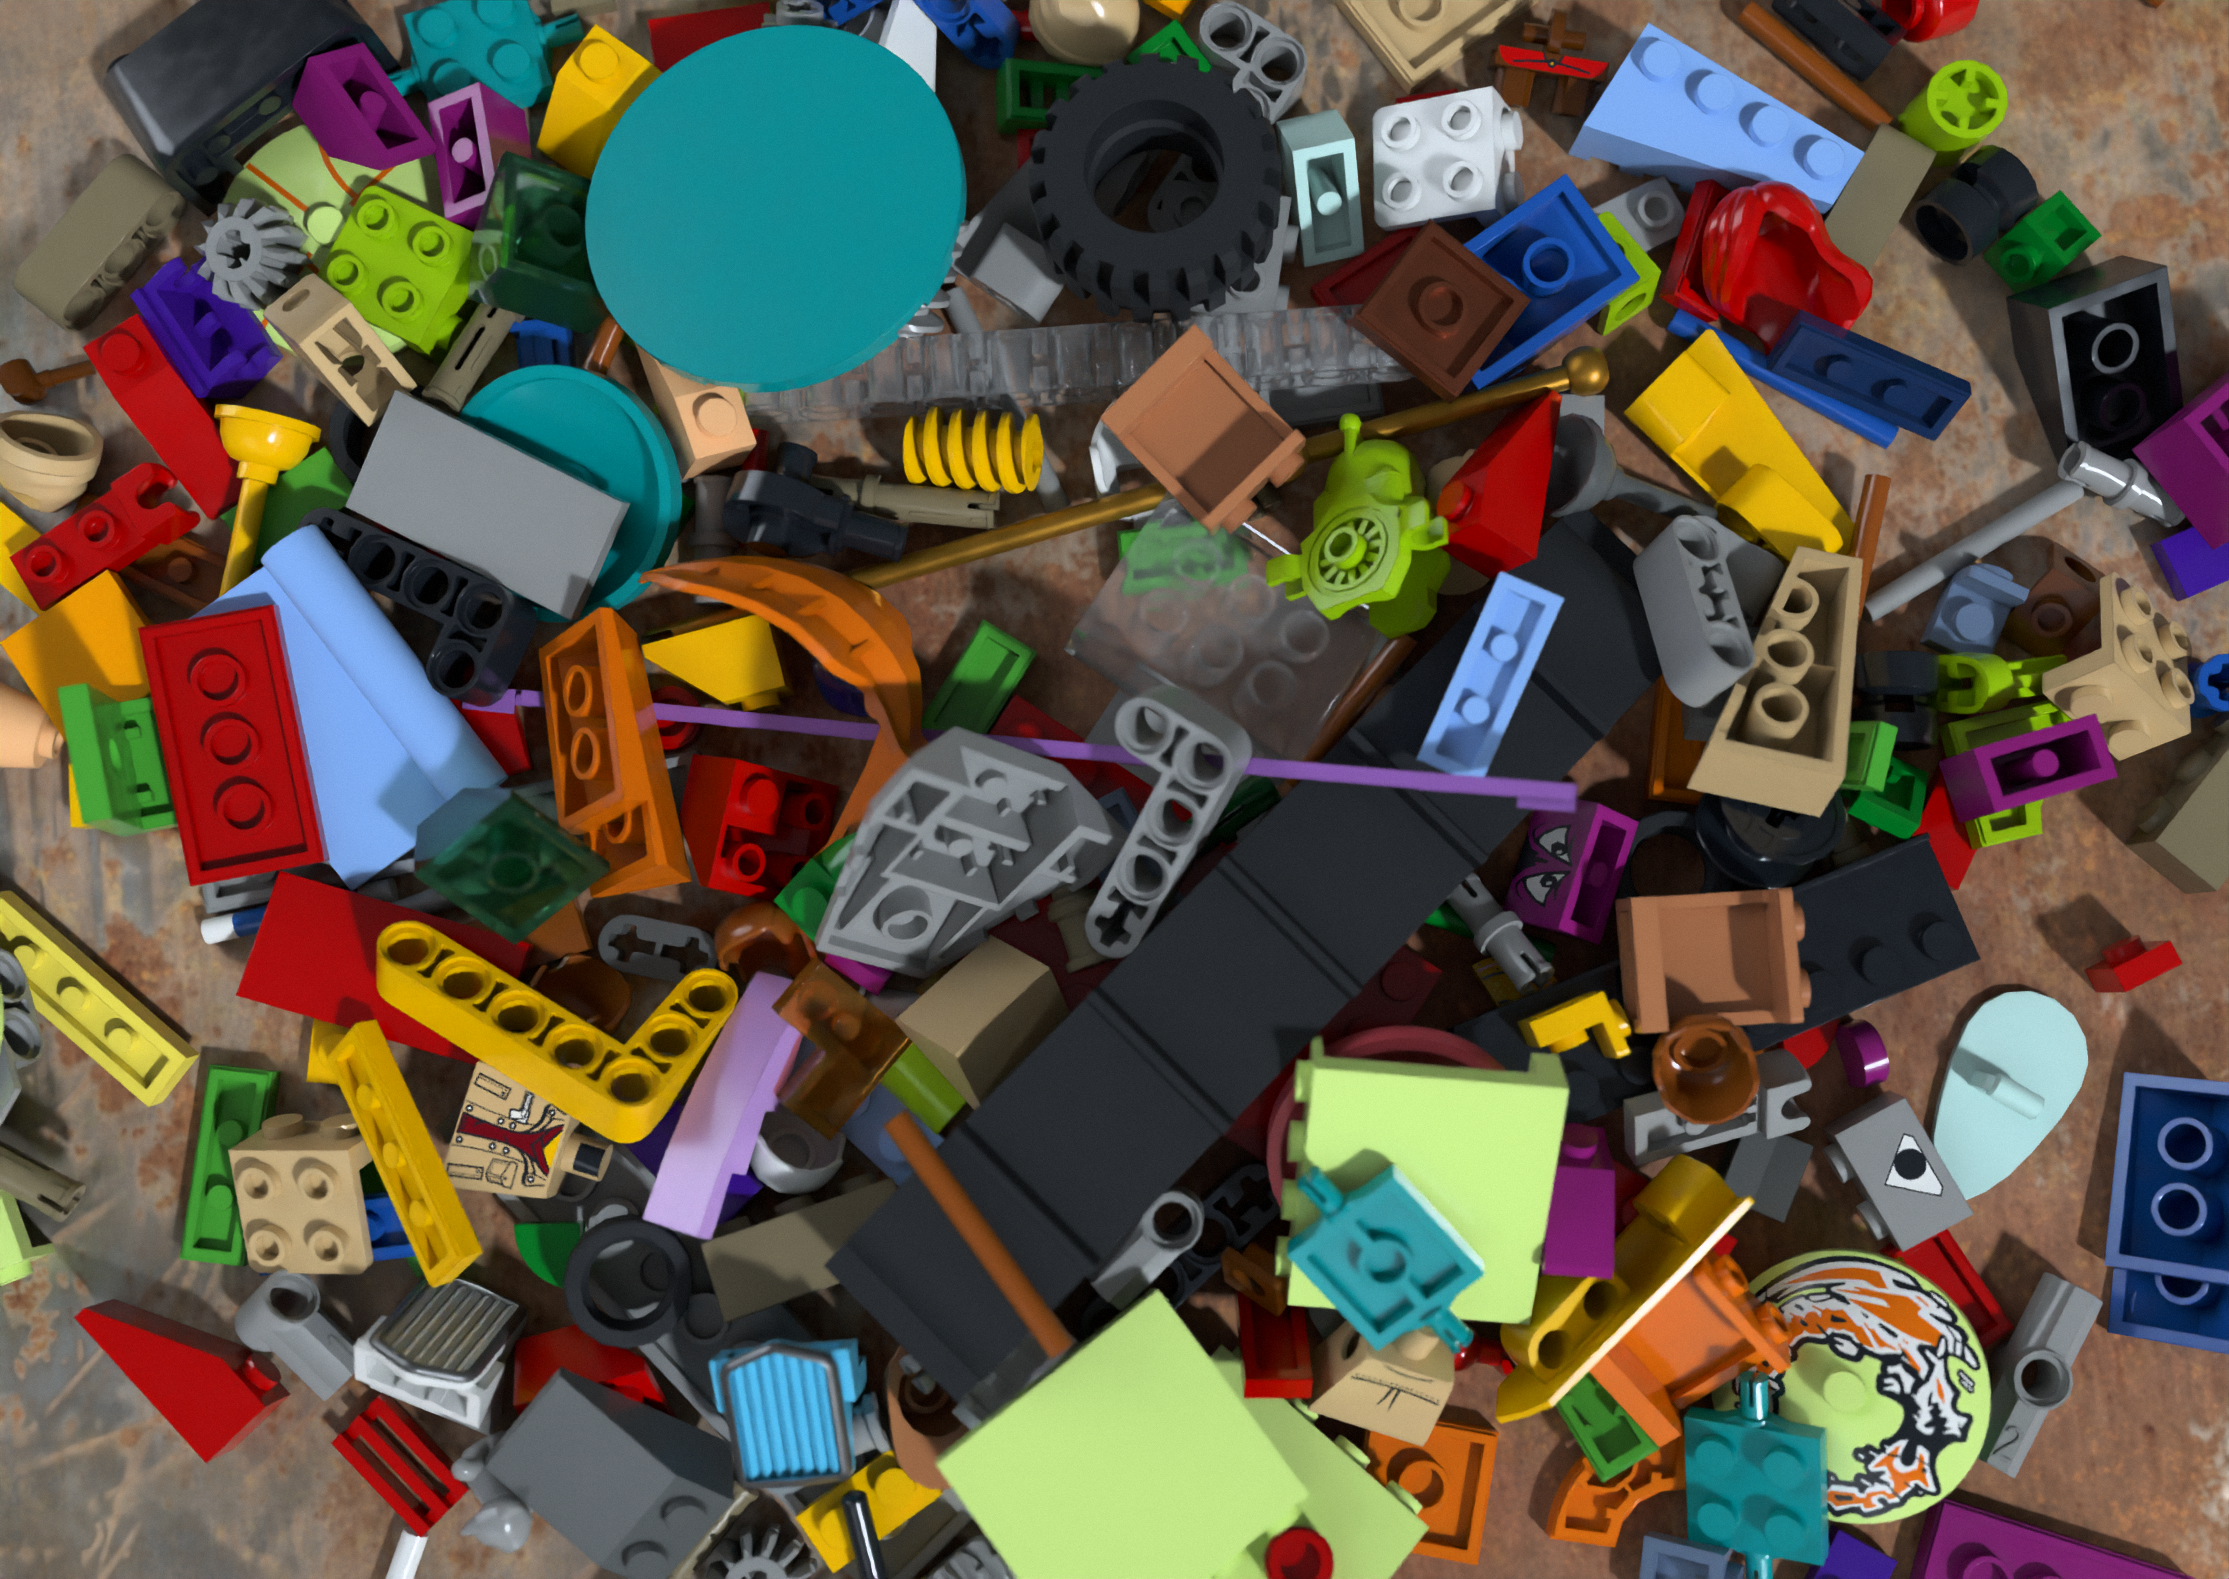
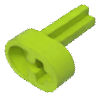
M1961 652L1938 655L1939 692L1928 699V703L1941 712L1958 714L2000 710L2007 705L2010 699L2044 695L2042 693V674L2066 664L2067 656L2055 655L2005 662L2000 656L1989 653ZM1971 677V688L1962 689V678Z

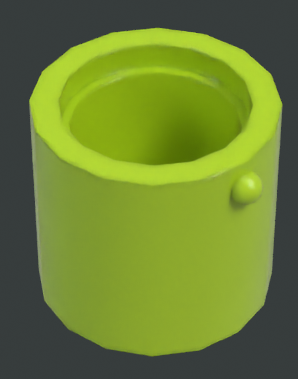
M1956 60L1943 66L1907 105L1903 113L1898 116L1897 121L1900 124V131L1936 151V156L1931 164L1932 167L1952 166L1963 161L2003 121L2008 108L2007 89L2001 77L1988 65L1974 60Z
M914 1043L898 1058L879 1082L936 1135L945 1128L967 1103Z

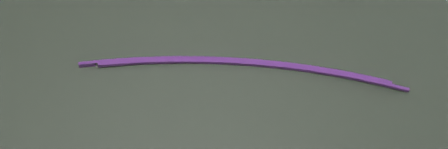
M508 689L501 700L491 706L477 707L462 703V709L514 714L515 705L545 708L543 692ZM653 703L656 719L854 738L866 741H875L880 729L879 724ZM922 728V735L929 744L947 732L944 730ZM979 734L1037 756L1151 767L1130 754L1122 746ZM1203 754L1205 760L1212 767L1224 769L1223 755ZM1250 758L1249 764L1243 773L1259 776L1410 788L1424 791L1506 797L1518 796V808L1575 812L1577 785L1568 783Z

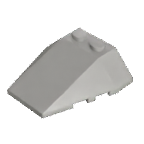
M954 726L911 756L870 800L815 936L816 950L925 979L970 953L980 943L989 941L987 931L1016 914L1017 918L1023 922L1039 912L1037 901L1067 884V888L1074 892L1090 883L1120 854L1129 835L1062 764Z

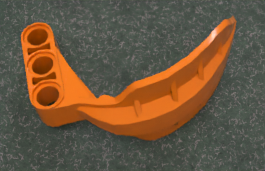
M728 556L676 563L641 574L638 583L653 582L662 587L711 597L751 611L789 632L819 660L824 668L835 676L856 686L864 694L866 712L870 717L877 719L880 729L866 766L828 843L815 855L821 853L835 841L858 832L870 800L911 756L929 744L922 735L921 727L923 701L920 669L912 651L910 626L904 615L878 592L842 573L807 561L768 556Z

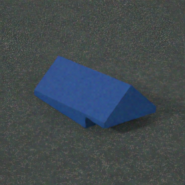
M2124 1072L2104 1265L2114 1267L2108 1333L2229 1354V1082Z

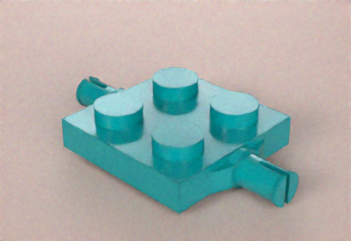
M448 0L403 15L412 45L411 67L389 73L387 76L402 97L422 91L428 102L481 82L522 109L550 100L555 84L552 73V49L584 39L586 34L578 13L543 24L533 11L530 0Z
M1394 1163L1360 1189L1349 1191L1346 1194H1342L1319 1166L1312 1167L1310 1175L1305 1172L1296 1186L1322 1213L1317 1221L1288 1241L1287 1256L1376 1351L1382 1349L1404 1332L1416 1330L1424 1326H1429L1452 1353L1460 1351V1344L1465 1348L1471 1341L1473 1332L1470 1328H1467L1449 1307L1460 1292L1485 1275L1482 1258Z
M1755 1371L1742 1372L1739 1374L1741 1408L1718 1411L1691 1406L1684 1416L1688 1539L1730 1548L1744 1554L1746 1579H1773V1559L1778 1558L1823 1566L1829 1554L1826 1428L1790 1422L1775 1413H1770L1768 1408L1769 1376L1759 1372L1755 1378Z

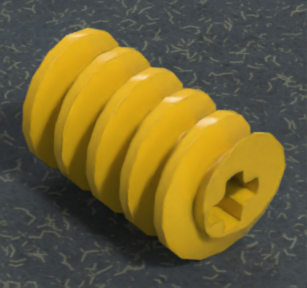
M933 405L926 414L925 423H921L919 417L915 414L909 418L905 426L903 438L904 470L908 481L914 485L927 484L931 480L938 487H948L955 481L956 485L961 489H972L979 483L981 488L990 492L999 490L1003 485L1004 489L1009 493L1018 494L1023 492L1026 487L1029 491H1034L1040 479L1044 447L1039 417L1035 413L1027 414L1022 431H1017L1015 416L1010 411L1002 413L998 428L993 429L991 414L986 409H981L977 412L973 427H969L967 412L964 408H955L951 414L949 425H945L942 408Z

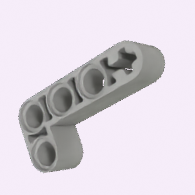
M1221 1L1213 4L1204 12L1201 18L1198 49L1212 67L1217 66L1233 76L1234 93L1240 88H1247L1260 103V117L1270 119L1276 134V122L1287 119L1302 94L1307 70V54L1304 47L1295 38L1239 3ZM1219 35H1230L1235 37L1240 44L1232 48H1222L1217 46L1212 39ZM1269 68H1281L1286 70L1291 75V78L1283 82H1275L1268 79L1263 72ZM1183 153L1180 155L1147 207L1148 233L1158 232L1164 190L1169 182L1181 180L1218 186L1217 181L1204 182L1194 175L1193 172L1197 168L1204 166L1199 161Z
M1157 684L1126 702L1118 711L1115 721L1116 736L1121 745L1130 754L1160 771L1162 775L1086 917L1085 932L1091 946L1100 954L1109 958H1123L1129 955L1162 922L1246 770L1252 755L1251 740L1238 723L1184 690L1170 684ZM1146 706L1156 709L1162 715L1166 726L1165 734L1155 732L1148 725L1145 718ZM1203 742L1213 744L1221 751L1224 757V769L1212 767L1205 760L1202 754ZM1172 799L1180 800L1190 808L1193 814V824L1185 823L1175 815L1172 808ZM1143 855L1151 856L1159 862L1163 870V878L1152 875L1146 869ZM1129 901L1137 903L1123 923L1122 919L1125 912L1121 908Z

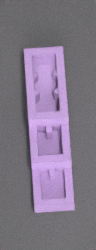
M761 971L756 972L724 1025L693 1086L665 1152L642 1219L697 1238L712 1239L731 1174L746 1176L765 1112L769 1111L778 1114L780 1112L818 987Z

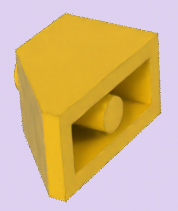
M756 614L642 645L644 657L655 666L734 711L743 709V712L767 713L781 707L779 698L795 694L778 628L773 623Z

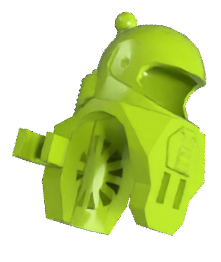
M1349 412L1344 414L1339 422L1340 430L1344 433V451L1334 458L1323 492L1313 503L1314 532L1300 543L1301 555L1285 554L1266 561V584L1274 587L1285 582L1286 599L1293 601L1308 595L1318 611L1330 620L1337 619L1353 607L1366 603L1369 606V624L1388 639H1393L1425 628L1437 612V592L1451 571L1449 554L1438 548L1448 543L1447 520L1443 516L1437 518L1436 507L1424 497L1426 489L1425 477L1417 458L1409 448L1391 440L1372 439L1365 441L1360 434L1361 421L1359 416Z

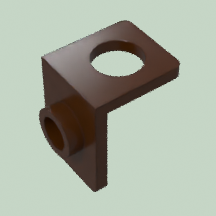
M2054 542L2047 549V571L2029 589L2030 592L2025 603L2010 610L2001 635L2036 658L2058 655L2100 612V579L2105 575L2059 543ZM2069 567H2071L2072 569H2074L2075 571H2077L2082 577H2080L2079 575H2077V574H2076L2074 571H2072Z
M1280 1213L1255 1235L1242 1254L1229 1246L1221 1253L1224 1281L1277 1317L1281 1315L1287 1306L1286 1277L1274 1276L1277 1236L1289 1237L1290 1228L1289 1220H1281Z

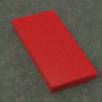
M271 604L138 627L190 887L330 861L279 606Z
M279 871L236 996L349 1029L355 1023L376 1019L387 1040L476 1065L477 1061H481L480 1059L392 1006L380 996L376 987L378 937L385 928L393 923L405 920L418 921L432 927L520 982L523 980L534 945ZM458 996L455 998L467 999L469 997Z

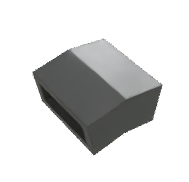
M1760 1131L1727 1141L1716 1172L1737 1197L1750 1195L1755 1202L1749 1208L1750 1210L1784 1224L1814 1146L1787 1135L1766 1139Z

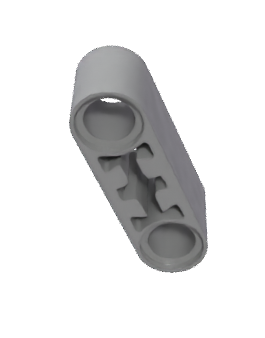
M1681 515L1675 518L1635 558L1633 570L1667 686L1683 703L1694 708H1705L1754 666L1755 652L1717 536L1701 520L1693 516Z

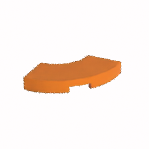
M1680 1418L1681 1436L1660 1447L1659 1450L1604 1483L1600 1482L1586 1457L1582 1454L1564 1477L1553 1499L1545 1531L1550 1539L1615 1547L1623 1521L1638 1503L1661 1491L1686 1490L1684 1418Z

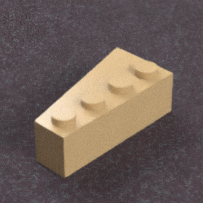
M1801 546L1797 547L1752 641L1755 652V664L1733 684L1686 788L1820 817L1845 778L1863 559Z

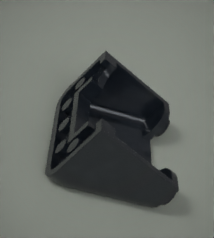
M199 0L130 54H124L116 58L107 69V75L103 80V90L143 151L167 183L209 218L218 211V203L222 204L227 194L222 184L226 171L229 170L236 176L245 169L234 155L294 110L292 102L309 57L364 42L386 74L402 70L403 68L349 0Z

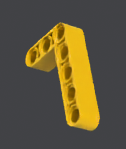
M406 920L393 923L382 931L377 942L376 987L380 996L386 1002L599 1134L618 1143H633L642 1140L651 1133L702 1071L738 1001V988L734 980L726 973L709 968L692 971L682 979L627 1043L623 1045L426 924ZM462 996V997H469V998H467V999H460V998H455V997ZM699 1009L708 1010L711 1012H704ZM510 1030H522L525 1032L513 1033ZM660 1052H668L676 1056H665L660 1054ZM576 1063L581 1065V1067H568L563 1064ZM621 1097H631V1098H634V1099H636V1100H638V1101H637V1102H625V1101H622V1100H620V1099H618V1098H621Z

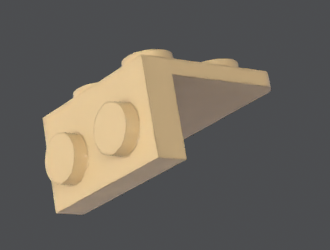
M2116 572L2100 579L2101 648L2043 673L2042 693L2072 720L2096 713L2109 752L2120 761L2191 733L2190 704L2194 702L2195 695L2188 679L2187 656L2191 655L2192 646L2184 628L2178 622H2169L2153 607L2149 596L2141 587L2137 585L2131 586Z
M297 1113L274 1116L262 1122V1129L228 1150L248 1262L253 1270L259 1273H275L286 1269L288 1273L361 1274L372 1265L373 1252L359 1170L373 1159L352 1113L335 1115L323 1121H303V1116Z

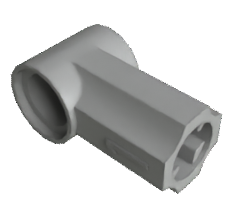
M1172 1185L1110 1249L1092 1273L1086 1275L1091 1285L1108 1303L1114 1305L1120 1312L1182 1252L1192 1247L1201 1235L1205 1214L1203 1204L1196 1193L1187 1187ZM1173 1201L1187 1207L1193 1221L1190 1229L1181 1235L1175 1236L1163 1232L1155 1219V1212L1159 1206Z
M286 1269L279 1270L271 1274L236 1312L234 1324L237 1335L244 1344L254 1350L262 1352L273 1351L325 1402L355 1373L354 1345L356 1343L319 1307L321 1297L318 1287L312 1278L306 1274L288 1273ZM274 1307L277 1308V1309L281 1312V1314L278 1313V1312L274 1309Z

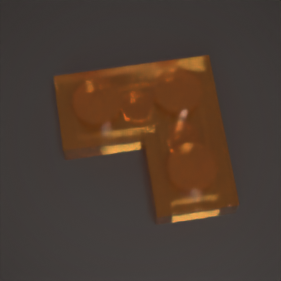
M814 956L771 1006L781 1018L817 1045V1048L779 1091L776 1097L782 1105L831 1141L879 1084L886 1072L913 1042L893 1019Z

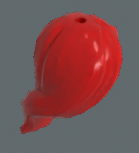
M1765 181L1752 186L1739 187L1728 193L1717 204L1707 220L1702 240L1703 285L1709 303L1729 321L1756 335L1765 347V355H1769L1800 309L1850 330L1867 307L1872 297L1873 279L1864 266L1843 254L1834 245L1815 203L1803 191L1793 185L1780 181Z

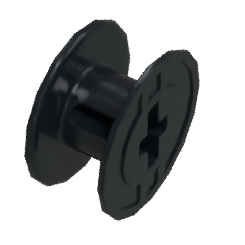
M1836 790L1820 817L1705 792L1700 797L1694 815L1696 838L1708 861L1727 879L1748 889L1767 890L1789 888L1797 885L1813 869L1814 862L1824 858L1840 842L1846 818L1843 800L1838 790ZM1770 814L1773 818L1768 824L1765 820Z

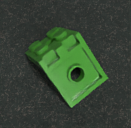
M88 683L57 688L82 823L120 837L178 827L152 697L118 702Z

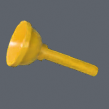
M216 404L214 418L220 420V435L223 447L231 458L239 461L237 478L243 480L219 597L251 576L269 486H276L279 471H288L300 465L308 454L311 443L319 442L320 428L301 420L272 412L237 405Z

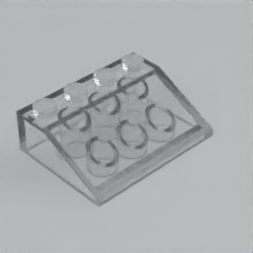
M1167 491L1073 630L1063 650L1133 697L1157 684H1170L1184 690L1235 721L1246 731L1251 740V758L1301 762L1381 633L1369 624V606L1366 604L1357 605L1346 611L1339 618L1330 620L1318 611L1308 595L1289 601L1285 598V582L1274 587L1266 584V561L1281 555L1291 554L1290 552L1245 522L1232 534H1229L1222 527L1211 537ZM1149 707L1150 709L1161 715L1156 709ZM1208 742L1202 743L1217 754L1222 755L1215 745ZM1268 776L1276 788L1288 779Z

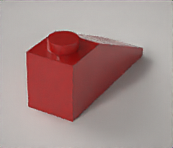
M136 313L82 347L115 400L204 514L214 521L238 505L243 481L237 478L239 461L231 458L223 447L220 435V420L214 418L216 407L210 398H196L146 319Z
M1554 390L1508 413L1442 488L1436 505L1437 518L1443 516L1447 520L1448 543L1438 548L1488 579L1497 576L1500 571L1506 572L1536 559L1562 395Z
M112 1299L83 1308L74 1317L205 1463L232 1451L291 1395L280 1383L281 1374L278 1368L264 1355L256 1352L253 1353L246 1346L122 1301Z

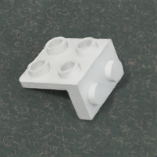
M1493 86L1378 109L1373 116L1374 217L1376 223L1382 229L1391 231L1425 225L1429 219L1439 223L1475 217L1487 229L1523 204V181L1520 173L1515 171L1514 150L1521 149L1523 144L1522 124L1518 112L1511 111Z

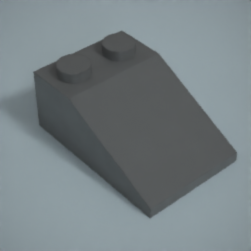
M562 1367L555 1372L489 1452L484 1462V1468L595 1564L628 1579H667L734 1502L732 1447L730 1442L641 1402L626 1398L621 1393Z

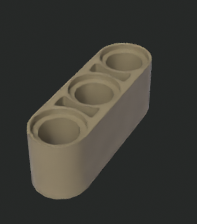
M1883 121L1875 127L1862 146L1861 151L1865 152L1863 158L1835 203L1822 217L1834 245L1843 254L1864 266L1868 273L1936 156V151Z
M124 154L113 159L22 262L14 277L15 290L63 330L76 332L84 329L102 313L175 228L185 212L186 198L137 156Z

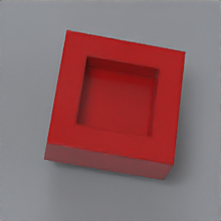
M2135 935L2105 947L2101 951L2105 959L2084 969L2096 993H2125L2183 963L2170 940L2143 942L2139 935Z

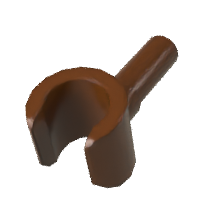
M14 359L0 366V384L5 392L12 396L14 401L22 405L31 406L44 399L47 389L54 388L62 383L96 375L97 371L90 359L52 370L47 369L36 373L28 360Z

